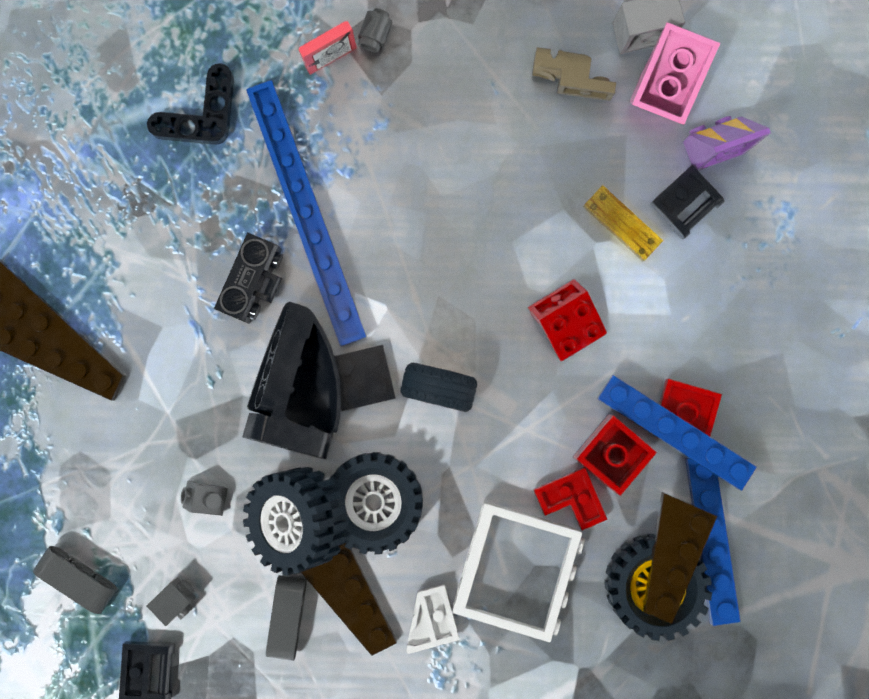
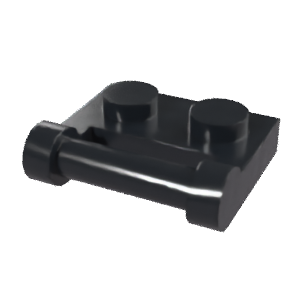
M691 165L655 198L650 205L665 219L681 239H685L690 234V230L714 207L718 208L724 203V199L703 175ZM703 193L707 200L682 222L677 216Z
M124 642L122 646L119 699H172V692L169 691L171 660L172 654L175 653V643ZM153 654L160 655L158 691H150Z

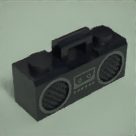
M247 232L214 309L250 324L251 319L255 320L261 309V305L258 304L260 299L272 303L282 278L272 274L273 269L277 270L282 262V249L272 242ZM269 278L270 280L264 294L260 293L265 279Z

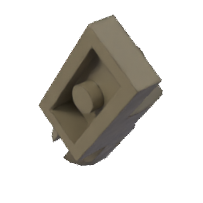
M536 48L532 76L542 77L551 81L559 79L557 94L611 101L616 89V82H611L606 77L597 76L589 79L591 57L585 54L559 50L556 58H552L551 49Z

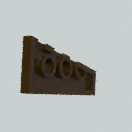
M661 492V507L657 517V532L652 549L651 570L648 574L643 610L672 624L717 516Z
M346 543L339 545L341 548L338 555L332 556V560L301 573L369 654L373 656L396 644L397 639L353 551L344 547Z

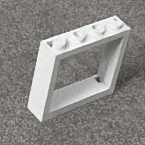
M483 501L453 601L452 613L551 642L552 636H557L561 619H558L560 608H565L568 601L569 592L566 591L568 580L573 581L577 565L573 563L576 553L581 554L584 546V538L581 537L582 532L570 526ZM493 515L569 537L543 629L466 606Z

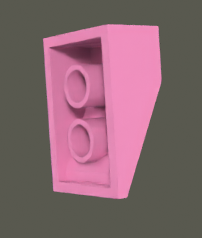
M666 22L642 71L630 103L684 125L720 43Z

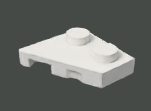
M445 583L418 590L406 648L407 654L460 640Z

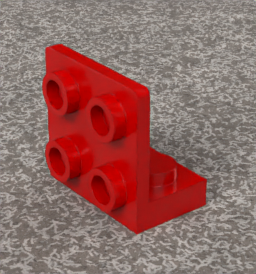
M575 279L528 307L532 317L542 326L560 361H564L607 334L588 291Z

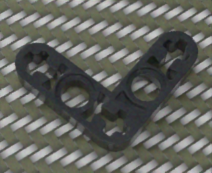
M218 63L208 69L203 116L155 112L147 121L149 132L161 140L213 145L223 143L229 134L234 76L229 67ZM220 72H223L227 79H222L221 88L226 93L218 90L219 84L214 78L219 76ZM217 97L225 100V105L220 111L211 109V102ZM163 120L166 125L174 126V131L171 128L163 127L161 132H159L155 124L158 125ZM185 122H193L195 125L194 132L190 135H183L181 133V126ZM200 123H203L202 126L205 129H214V125H217L221 133L218 132L213 137L210 132L201 130Z

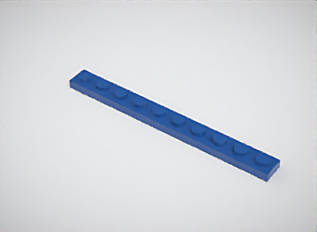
M272 80L246 89L338 342L342 347L367 337L275 86Z

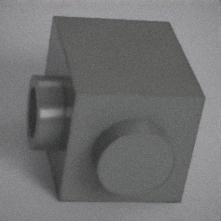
M177 577L146 607L166 627L176 617L180 620L183 619L193 609L190 603L197 597L193 594L194 589L187 581L180 580Z

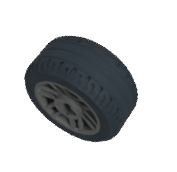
M411 362L405 368L400 392L406 398L468 412L473 406L477 381L474 377Z

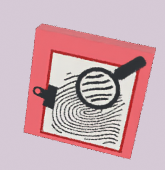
M344 21L302 45L298 50L307 71L311 75L357 49L353 29L348 21Z

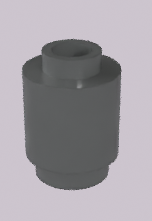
M374 8L373 11H367L358 35L360 39L358 45L363 49L378 53L380 48L384 47L392 25V20L386 11Z

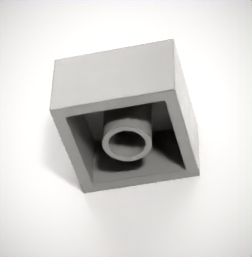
M624 0L612 23L619 53L624 54L654 47L666 22L682 28L685 20L680 0Z

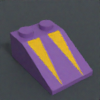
M727 116L716 121V126L706 129L705 125L692 129L689 131L690 135L683 141L691 165L699 171L746 154L771 134L769 127L741 116L732 119L731 116Z

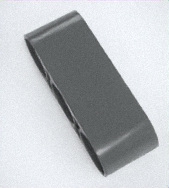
M55 546L47 548L33 570V573L39 579L95 614L103 612L117 590V587L111 581Z
M278 575L267 639L266 657L295 660L307 579Z

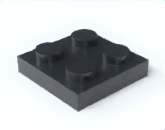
M383 345L334 356L340 378L341 411L396 399Z

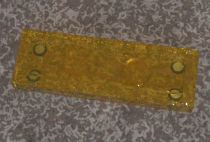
M603 185L583 206L642 262L663 242L656 233Z

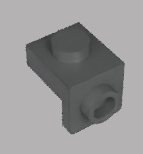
M187 481L186 487L181 492V503L183 508L190 513L223 516L228 488Z

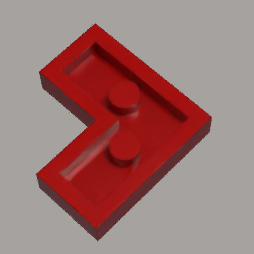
M584 467L533 489L545 516L570 505L582 531L608 520Z

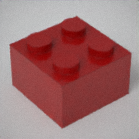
M607 415L573 455V458L614 493L621 496L657 452L614 415Z

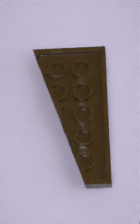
M0 259V351L108 400L115 401L126 375L102 353L98 352L82 334H79L70 326L67 320L40 295H37L28 287L26 282L14 274Z

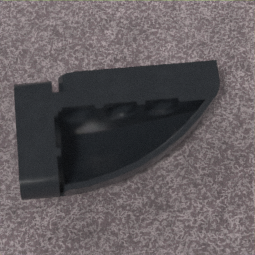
M287 302L277 320L254 382L247 409L256 413H249L242 437L326 460L333 433L338 431L340 421L341 388L337 363L331 344L314 313L308 307Z

